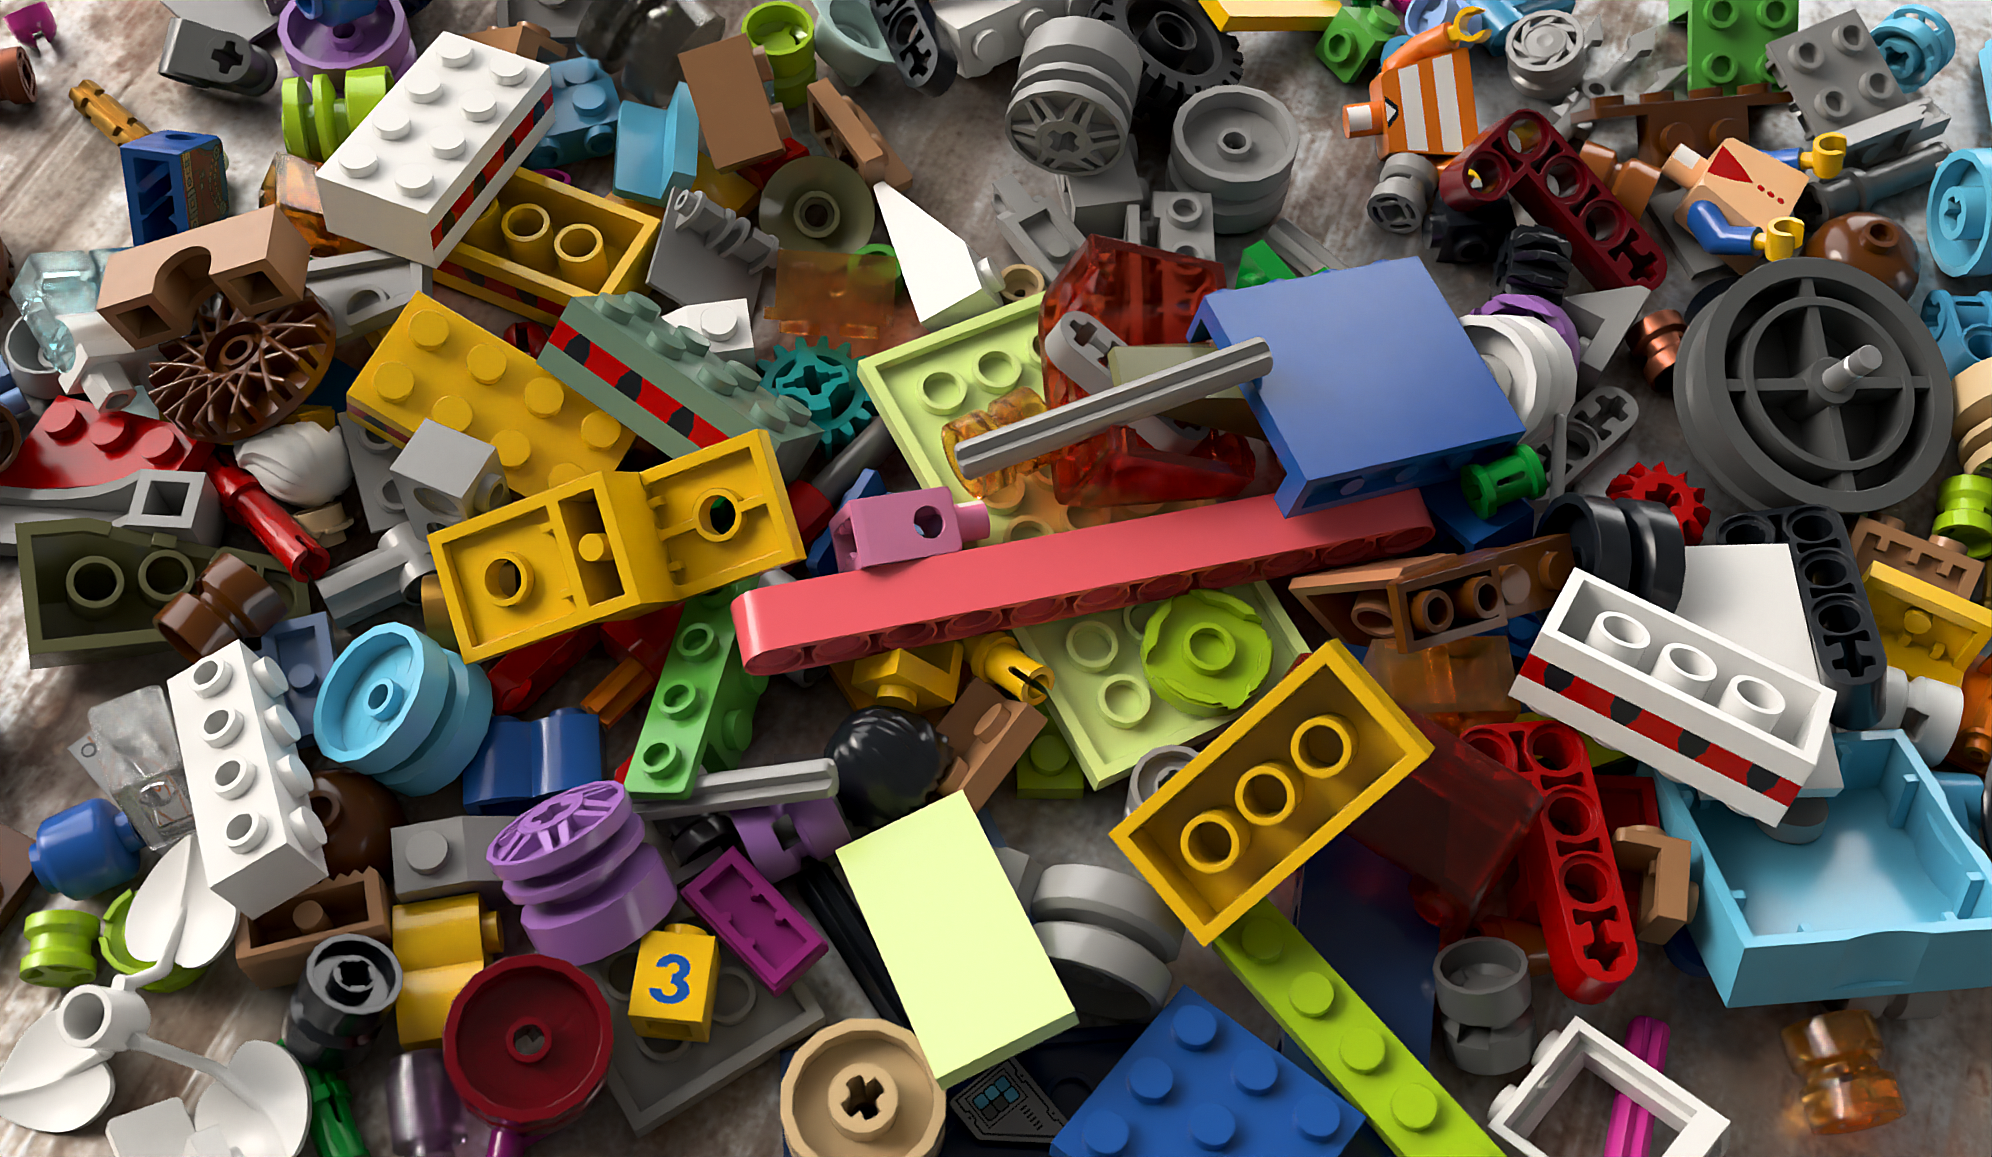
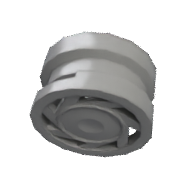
M1540 10L1524 16L1512 26L1506 37L1505 49L1508 59V73L1513 87L1523 95L1539 99L1554 98L1565 94L1579 84L1585 74L1586 52L1584 50V31L1577 19L1569 13L1558 10ZM1522 31V36L1516 41L1517 36Z

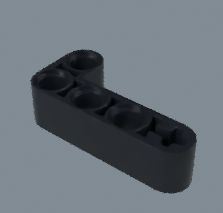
M1803 504L1739 513L1722 520L1716 528V545L1788 544L1821 685L1837 692L1829 722L1845 730H1864L1878 724L1886 713L1887 657L1844 521L1840 514L1829 506Z

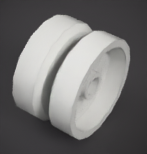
M1466 315L1458 318L1461 326L1527 430L1517 445L1523 443L1531 446L1545 441L1553 434L1554 417L1562 413L1567 418L1575 402L1577 371L1569 346L1556 329L1535 317Z

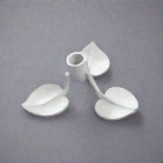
M187 835L162 857L140 887L128 912L125 924V940L128 952L137 960L157 963L153 967L131 976L116 975L111 988L95 985L79 986L65 996L58 1009L45 1014L34 1022L18 1040L6 1063L0 1070L1 1117L26 1128L47 1132H71L91 1124L104 1112L115 1093V1078L111 1068L105 1061L110 1059L115 1052L131 1049L144 1051L207 1073L217 1080V1082L204 1091L198 1101L195 1111L196 1132L219 1124L229 1148L239 1147L245 1157H296L300 1153L310 1127L312 1099L308 1079L302 1065L287 1049L272 1042L252 1040L240 1046L232 1057L228 1068H226L219 1062L149 1038L146 1035L150 1028L151 1015L145 1001L140 995L135 993V989L168 976L174 962L180 966L193 969L210 964L229 946L239 924L241 911L208 888L198 837Z

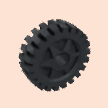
M1095 0L1085 17L1101 20L1121 30L1137 46L1143 61L1140 86L1132 115L1142 119L1148 113L1150 114L1151 124L1162 127L1167 121L1170 129H1173L1179 108L1194 94L1214 86L1239 84L1244 71L1241 68L1244 62L1243 53L1236 51L1240 46L1239 41L1234 35H1226L1228 32H1220L1202 5L1197 2L1198 0Z

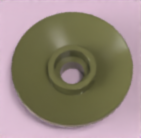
M804 156L786 163L768 180L759 202V224L761 231L766 235L772 234L779 239V246L785 250L782 259L784 263L804 272L825 273L848 265L852 254L859 248L867 245L874 228V202L865 181L849 165L828 156ZM819 205L826 210L827 221L824 225L813 227L808 224L805 219V212L810 206Z

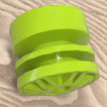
M388 66L346 71L345 98L339 99L326 73L313 75L312 95L308 84L302 76L283 79V112L281 118L285 147L303 193L309 201L320 199L314 175L396 85L393 74Z

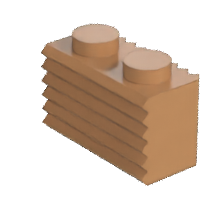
M369 866L363 874L354 869L349 877L339 873L334 881L326 877L320 884H314L254 920L240 912L239 924L234 935L236 960L239 969L242 968L243 973H246L247 977H250L251 981L255 982L256 987L259 986L260 991L296 983L309 956L318 944L329 937L347 933L368 936L383 943L393 953L392 909L393 906L397 905V900L378 871Z

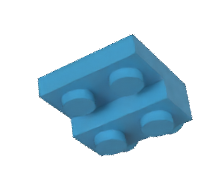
M597 53L549 64L555 122L521 163L520 167L531 171L551 169L559 165L614 153L616 151L618 115L621 104L612 78L608 75L602 54Z

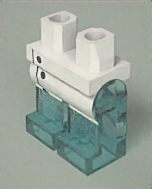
M133 247L91 249L87 256L83 250L29 254L9 294L48 360L57 371L61 372L58 381L65 394L86 393L99 414L120 411L129 406L137 394L134 386L143 385L147 394L149 391L156 389L148 380V376L154 373L149 366V362L168 361L158 350L159 344L135 350L96 311L108 256Z

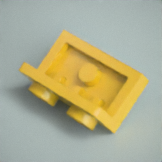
M1873 560L1861 578L1887 657V666L1904 670L1908 682H1911L1918 676H1923L1962 688L1964 672L1992 637V610Z

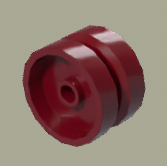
M538 953L502 958L474 974L452 1000L442 1031L445 1068L466 1110L491 1130L519 1137L554 1133L584 1116L604 1090L613 1060L614 1038L610 1007L595 981L567 960ZM525 1035H528L532 1043L539 1036L544 1037L542 1048L531 1055H525L517 1051L516 1041Z

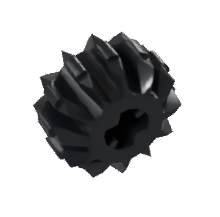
M1520 224L1516 229L1513 228L1506 235L1504 244L1499 247L1496 263L1493 264L1494 271L1489 283L1491 292L1488 300H1493L1492 297L1501 294L1536 295L1560 307L1564 291L1569 286L1568 277L1573 267L1570 261L1573 249L1571 242L1567 240L1566 234L1554 232L1553 228L1534 224L1533 227Z

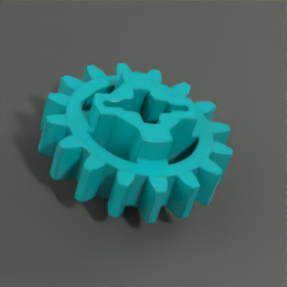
M821 335L816 346L808 347L805 339L799 336L795 340V350L788 352L784 347L777 344L773 347V363L763 359H759L756 362L757 374L761 377L759 385L777 398L779 395H785L800 402L811 411L810 421L825 430L815 449H820L826 460L832 459L834 445L840 443L846 448L855 439L854 432L860 434L872 423L871 417L879 416V412L857 376L858 361L867 358V356L863 355L852 359L851 344L848 342H844L836 350L830 349L828 337Z

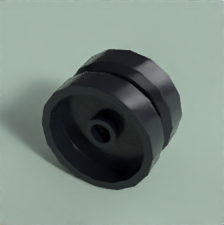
M1566 492L1552 500L1540 517L1533 539L1547 535L1570 533L1576 568L1670 613H1675L1682 596L1685 578V545L1678 520L1664 503L1623 497L1613 501L1611 498L1599 495ZM1553 606L1535 611V615L1542 626Z

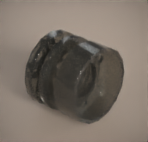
M593 0L579 24L575 38L576 49L585 57L594 61L597 60L598 67L605 73L612 75L623 70L621 76L623 88L644 105L664 109L669 106L678 82L687 83L678 54L722 40L726 29V19L703 0Z

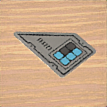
M1014 1056L992 1066L950 1102L951 1107L979 1140L1051 1143L1068 1123L1066 1118Z

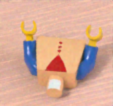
M1836 132L1821 134L1813 141L1812 152H1804L1802 147L1766 151L1755 149L1735 138H1727L1708 160L1680 143L1662 167L1663 170L1661 172L1687 189L1673 213L1674 219L1698 240L1705 252L1717 255L1742 276L1748 272L1764 253L1765 257L1772 262L1790 258L1793 255V250L1803 244L1804 223L1800 219L1789 217L1810 179L1805 174V170L1812 169L1815 176L1823 179H1831L1837 176L1843 169L1844 156L1847 150V138L1845 135Z

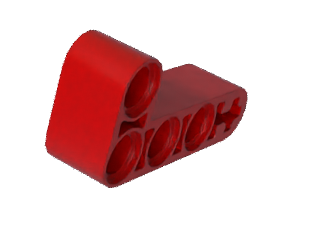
M1554 720L1488 724L1468 728L1459 736L1440 773L1441 787L1445 795L1455 805L1464 809H1515L1556 984L1567 998L1579 1004L1595 1005L1604 1002L1634 971L1638 962V948L1584 740L1573 727ZM1534 755L1550 759L1557 766L1558 771L1543 767ZM1466 761H1477L1483 764L1490 771L1491 776H1484L1473 772L1467 766ZM1549 818L1565 822L1572 829L1575 836H1568L1558 832L1552 826ZM1565 884H1574L1582 888L1588 894L1591 904L1575 900L1568 893ZM1586 951H1587L1588 959H1586V957H1585V955H1584Z

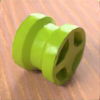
M64 909L45 910L28 916L25 920L24 937L30 942V952L21 959L19 978L35 986L53 988L76 987L95 980L98 961L91 955V945L100 937L101 920L88 912Z

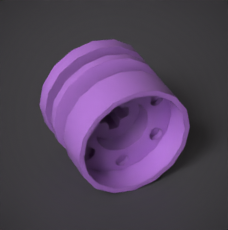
M615 780L596 781L578 786L543 801L510 823L488 846L486 860L493 873L504 881L502 889L505 895L514 904L525 905L522 909L520 922L537 953L567 960L574 966L595 962L630 945L656 926L668 914L677 900V886L658 849L647 842L640 843L645 836V824L640 815L632 812V799L625 786Z

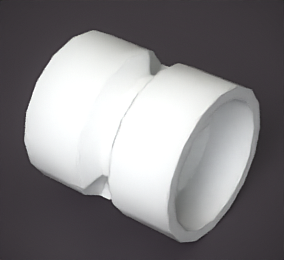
M1887 666L1886 713L1883 719L1875 726L1864 730H1845L1835 726L1836 733L1902 728L1925 764L1935 767L1948 754L1955 740L1963 712V693L1959 687L1923 676H1918L1911 682H1908L1904 670Z

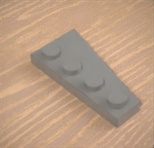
M381 249L309 260L305 286L314 292L330 311L336 326L335 347L395 323L417 290L433 299L432 267ZM214 294L204 304L214 312L220 307L222 300L217 294Z

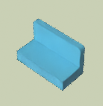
M678 82L667 111L628 100L622 101L618 115L612 188L615 196L666 208L671 189L674 186L682 191L686 189L690 191L697 171L699 118L687 83Z

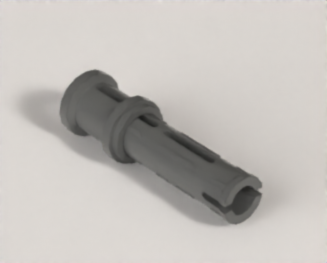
M1935 142L1925 148L1866 170L1849 167L1842 169L1837 176L1823 183L1807 182L1793 208L1795 218L1800 219L1804 223L1806 231L1815 233L1825 222L1850 212H1868L1874 202L1933 180L1938 169L1935 166L1936 163L1945 160L1953 152L1945 143Z

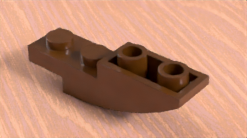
M1570 533L1547 535L1505 547L1483 548L1415 569L1387 583L1398 654H1410L1508 625L1507 619L1554 606L1574 567H1576Z

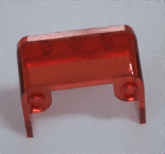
M1314 653L1299 654L1280 682ZM1390 697L1435 749L1426 760L1351 822L1342 832L1413 876L1408 890L1415 901V910L1429 923L1448 929L1439 944L1438 952L1440 953L1446 946L1463 937L1544 809L1545 802L1540 792L1528 780Z

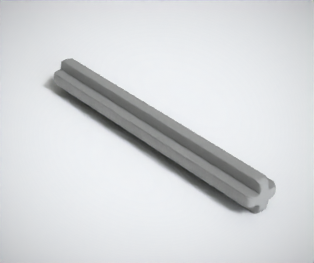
M1254 337L959 442L954 447L955 458L963 477L966 480H973L1265 376L1272 371V366L1274 365L1273 357L1264 338Z

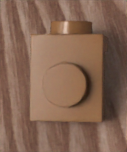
M1649 825L1620 827L1610 838L1617 869L1640 874L1636 939L1665 945L1684 924L1692 922L1696 913L1699 897L1698 884L1689 881L1691 841L1669 837L1664 830Z

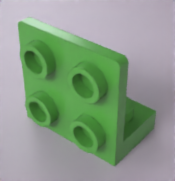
M1669 0L1668 22H1687V94L1689 90L1723 86V96L1737 95L1738 86L1766 82L1772 83V92H1782L1785 89L1780 88L1771 70L1768 71L1765 67V64L1769 61L1765 54L1767 51L1765 45L1799 31V0Z

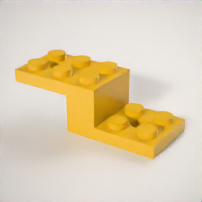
M764 429L749 431L641 472L600 470L426 535L464 665L481 663L593 623L632 620L807 559L768 430ZM722 496L732 502L736 512L734 525L723 535L718 533L710 522L711 506ZM508 560L518 567L521 574L520 588L511 598L502 591L499 585L500 569Z

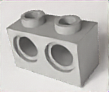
M427 418L424 419L389 469L416 539L428 543L426 536L428 534L513 503L497 447Z

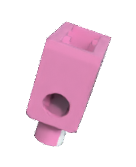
M947 486L849 500L828 522L839 573L962 551V543L987 539L990 536V520L985 503L982 500L954 504L952 493ZM914 524L921 528L925 537L916 531Z

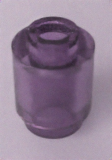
M420 1049L394 1058L390 1062L391 1076L384 1082L393 1153L403 1157H454L456 1155L455 1147L466 1142L469 1135L465 1107L446 1071L443 1049Z

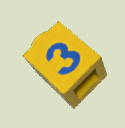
M669 924L664 927L663 931L650 930L641 937L628 1009V1017L636 1036L709 1043L722 961L715 936H706L705 930L693 925Z

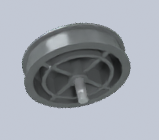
M1793 257L1776 260L1752 270L1734 283L1726 292L1720 294L1703 307L1694 317L1682 337L1675 358L1673 394L1679 424L1693 455L1712 481L1731 499L1750 512L1803 504H1821L1836 510L1846 526L1848 520L1859 515L1867 517L1870 512H1879L1914 494L1934 474L1949 444L1954 415L1953 393L1946 363L1931 332L1912 307L1894 290L1870 274L1838 261L1816 257Z

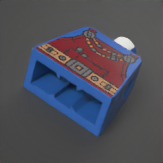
M161 130L120 146L134 247L221 221L228 217L230 206L226 171L229 167V159L223 150L222 141L218 136Z

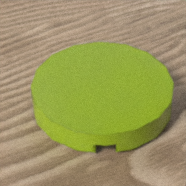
M1208 588L1190 590L1188 595H1181L1175 599L1172 596L1161 602L1147 621L1139 652L1144 676L1158 696L1181 712L1206 718L1231 715L1251 704L1271 675L1275 652L1271 636L1268 639L1266 631L1261 626L1263 620L1254 608L1230 593Z

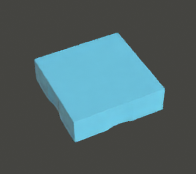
M1902 728L1832 733L1844 789L1836 797H1824L1829 806V813L1823 832L1819 838L1805 844H1789L1778 841L1764 833L1757 826L1754 817L1742 816L1732 811L1720 800H1699L1696 788L1688 784L1671 781L1664 777L1656 768L1640 760L1638 761L1635 776L1653 777L1655 783L1660 829L1664 830L1669 837L1691 841L1689 881L1698 884L1699 897L1695 916L1690 924L1685 925L1726 1008L1992 987V863L1985 852L1958 824L1950 810L1945 792Z

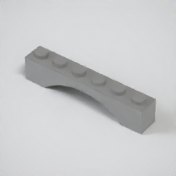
M140 469L122 479L96 486L70 489H28L0 486V555L18 556L15 523L86 517L112 522V526L149 534H154V531L177 536L178 540L220 548L228 517L222 512L221 506H224V504L221 502V497L206 472Z

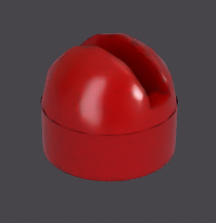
M534 321L512 323L504 330L502 336L503 341L519 349V342L528 340L530 352L524 353L536 360L549 339L545 330Z

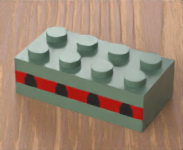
M628 291L627 294L611 295L601 292L599 296L571 297L536 361L539 366L672 459L682 457L755 429L768 430L785 488L793 480L796 481L825 430L810 421L812 413L807 407L785 395H779L778 398L759 385L761 377L755 371L737 361L729 360L726 363L709 351L711 343L708 339L688 327L679 325L675 328L658 316L661 308L655 302L639 293Z

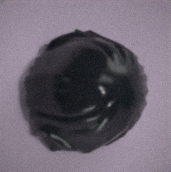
M871 705L848 715L840 723L824 749V758L834 760L837 766L839 791L835 795L842 806L846 819L851 820L854 826L867 827L872 833L918 811L919 808L926 807L929 804V795L931 792L937 791L940 786L939 780L944 778L947 767L953 763L954 748L947 744L949 737L936 732L934 725L925 716L896 707Z

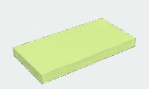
M963 790L957 791L835 850L927 1061L942 1091L1080 1023Z

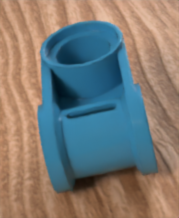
M1931 290L1923 302L1921 319L1935 339L1946 363L1950 381H1952L1955 376L1973 364L1992 357V291H1981L1976 296H1951L1946 290Z

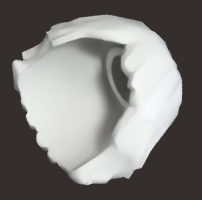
M314 421L307 423L296 422L294 425L284 424L279 428L272 427L255 436L233 442V451L239 468L250 471L267 493L290 505H296L304 509L321 506L326 502H333L336 496L343 494L345 489L352 485L354 472L340 426H333L327 432Z

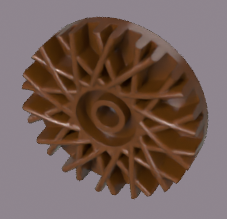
M305 286L303 301L250 317H245L223 291L216 293L222 300L220 307L212 312L203 303L197 309L194 316L191 334L158 345V350L168 361L149 362V366L154 373L148 376V380L156 389L149 391L148 394L155 401L154 405L184 435L206 443H226L243 440L260 434L289 417L306 402L320 385L329 369L336 345L334 319L330 311L309 287Z

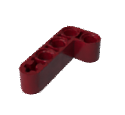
M1528 108L1517 110L1485 128L1445 168L1440 176V195L1445 204L1455 211L1463 213L1474 211L1509 192L1538 225L1553 228L1554 232L1566 234L1567 240L1571 242L1573 249L1570 259L1571 263L1597 292L1639 285L1653 291L1666 278L1668 266L1661 248L1553 125L1536 110ZM1509 130L1515 133L1520 140V153L1514 150L1509 143ZM1469 169H1472L1479 175L1482 183L1481 193L1473 189L1469 183ZM1548 174L1553 176L1558 183V196L1553 194L1548 187ZM1587 217L1596 226V239L1592 238L1586 229Z

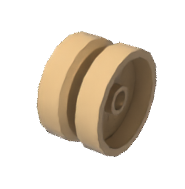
M847 1019L818 1031L795 1053L781 1083L780 1118L786 1143L792 1157H938L945 1140L946 1089L941 1090L918 1038L910 1030L883 1019ZM861 1108H871L877 1112L875 1117L864 1120L860 1111L853 1116Z

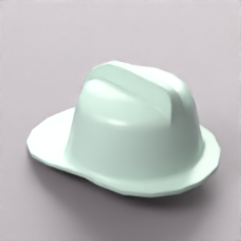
M811 0L819 12L814 29L815 51L847 86L856 87L860 85L881 64H895L871 13L870 0Z

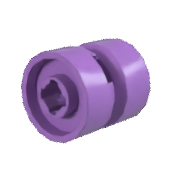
M832 797L729 810L756 870L771 885L801 871L802 858L809 855L821 861L835 854V850L852 842ZM789 814L798 836L780 844L771 823Z

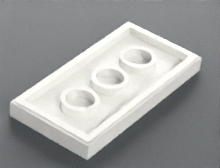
M1788 544L1685 546V578L1682 596L1674 614L1820 684ZM1829 722L1816 766L1795 798L1836 797L1844 789ZM1697 789L1699 800H1718Z

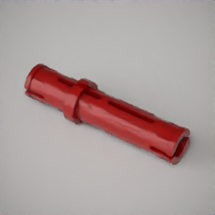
M219 452V459L227 467H224L214 454L209 455L199 472H206L221 497V502L224 504V506H221L222 512L233 523L247 527L260 543L286 567L290 575L297 582L308 583V575L299 566H302L314 581L319 579L329 567V552L314 538L310 537L303 530L304 528L272 498L271 494L265 491L254 475H250L243 468H239L237 460L231 454Z

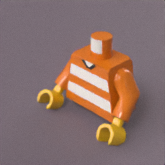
M1474 6L1465 7L1455 16L1453 24L1445 22L1412 37L1384 60L1381 73L1370 83L1371 102L1343 106L1342 121L1345 137L1351 139L1375 135L1379 161L1386 162L1392 155L1401 152L1423 156L1437 169L1440 181V176L1445 168L1479 135L1468 47H1458L1461 40L1482 43L1489 39L1492 30L1484 29L1475 35H1471L1467 26L1471 17L1482 14L1486 10ZM1469 169V183L1471 184L1475 177L1481 181L1479 175L1472 169Z

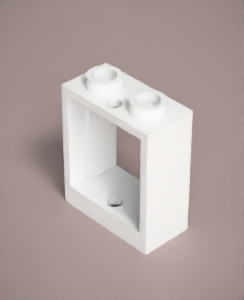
M1578 1016L1574 1017L1562 1033L1553 1030L1546 1035L1532 1057L1531 1064L1534 1066L1533 1070L1519 1087L1513 1084L1506 1086L1492 1103L1487 1115V1119L1491 1121L1487 1126L1490 1139L1507 1157H1548L1526 1139L1585 1066L1680 1133L1662 1157H1723L1730 1147V1121Z

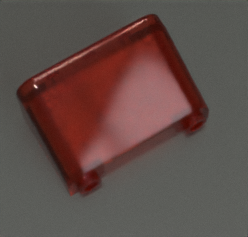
M1090 233L1050 284L1043 296L1039 309L1038 335L1046 411L1091 396L1058 369L1049 359L1045 350L1047 335L1064 314L1070 311L1087 313L1102 323L1128 346L1189 343L1185 336L1204 295L1227 288L1224 264ZM1113 424L1105 433L1050 452L1055 499L1061 505L1084 509L1232 498L1238 495L1255 479L1256 460L1248 440L1243 435L1227 432L1219 436L1218 430L1210 428L1208 436L1190 455L1157 450L1137 434L1136 429L1130 428L1128 425L1118 426Z

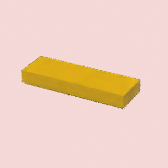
M1198 0L1220 32L1326 31L1343 6L1339 0Z

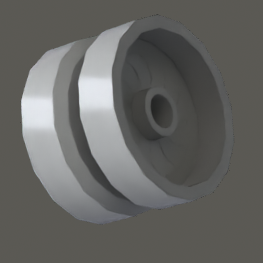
M1242 85L1214 86L1194 94L1179 108L1173 124L1170 141L1171 152L1165 173L1166 191L1212 193L1214 232L1220 234L1247 233L1267 225L1282 210L1287 195L1291 171L1300 141L1296 120L1282 102L1266 92Z
M1084 864L1054 865L1043 871L1031 907V915L1037 922L1032 927L1075 1012L1092 1018L1123 1024H1147L1153 1022L1165 1005L1172 980V975L1165 964L1178 958L1186 931L1184 923L1149 883L1137 877L1104 867Z

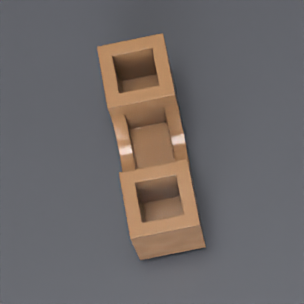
M272 204L109 255L96 311L135 350H139L191 334L197 309L208 298L220 291L225 293L245 317L303 301L311 246L276 204Z

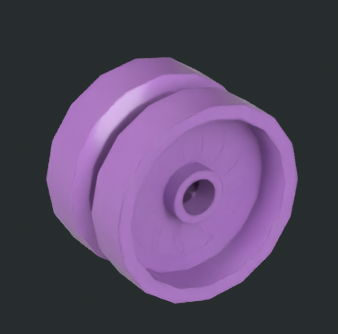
M290 0L280 14L278 36L294 77L302 76L311 95L313 75L326 73L339 99L345 98L346 71L388 66L396 84L419 59L410 37L411 32L405 12L399 0H379L376 10L372 14L331 28L320 24L316 19L310 20L306 18L296 5L295 0Z

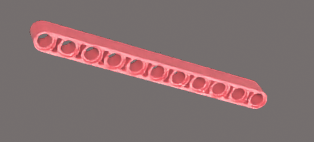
M1419 487L1285 519L1274 500L1276 493L762 587L738 596L732 601L730 610L746 673L754 676H769L870 657L899 648L906 650L996 631L1010 630L1165 600L1172 596L1175 598L1181 595H1188L1190 590L1208 588L1217 590L1398 555L1417 549L1429 542L1435 536L1436 529Z

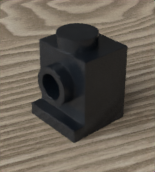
M1472 187L1481 193L1482 187ZM1438 190L1430 214H1426L1422 220L1423 244L1426 249H1432L1435 262H1473L1479 259L1491 258L1492 264H1495L1499 247L1504 244L1506 235L1513 228L1516 229L1518 227L1508 193L1474 211L1463 213L1455 211L1446 205L1440 195V190Z

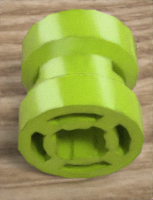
M1962 474L1943 480L1938 486L1936 509L1940 515L1933 521L1932 535L1946 537L1964 544L1969 548L1966 556L1970 558L1982 559L1992 555V479L1980 475Z

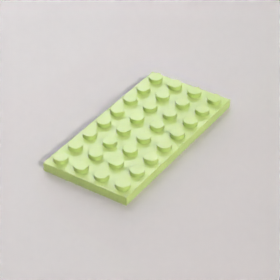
M1076 280L858 361L857 376L921 488L928 489L947 486L952 493L954 504L982 500L985 503L990 520V536L987 539L962 543V551L1217 504L1188 457L1175 459L1162 454L1128 425L973 480H966L961 474L954 454V447L957 443L1091 396L1058 369L1049 359L1045 350L1047 335L1067 312L1081 311L1102 323ZM1266 580L1217 589V591L1234 595L1254 608L1263 620L1261 626L1266 631L1268 639L1271 636L1275 650L1271 675L1258 696L1251 704L1231 715L1206 718L1181 712L1161 699L1145 678L1139 655L1143 631L1149 618L1160 603L1165 600L1003 631L1018 642L1020 651L1040 664L1050 667L1054 672L1055 681L1052 691L1034 679L1031 681L1036 689L1048 696L1043 702L1094 791L1132 775V771L1140 758L1154 748L1166 745L1190 748L1225 732L1313 654Z

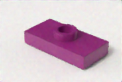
M734 846L679 892L683 903L775 999L829 951L828 942Z

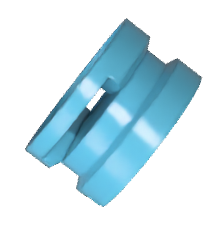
M1907 4L1895 9L1882 23L1869 32L1903 94L1916 92L1920 87L1926 85L1934 75L1951 61L1955 53L1956 40L1950 24L1940 13L1920 4ZM1905 14H1918V20L1907 17ZM1926 18L1933 21L1938 28L1932 30L1925 24Z

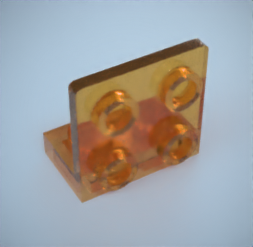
M778 249L775 307H764L763 319L778 321V333L820 336L821 324L839 325V337L879 339L880 328L894 329L898 258L895 256Z

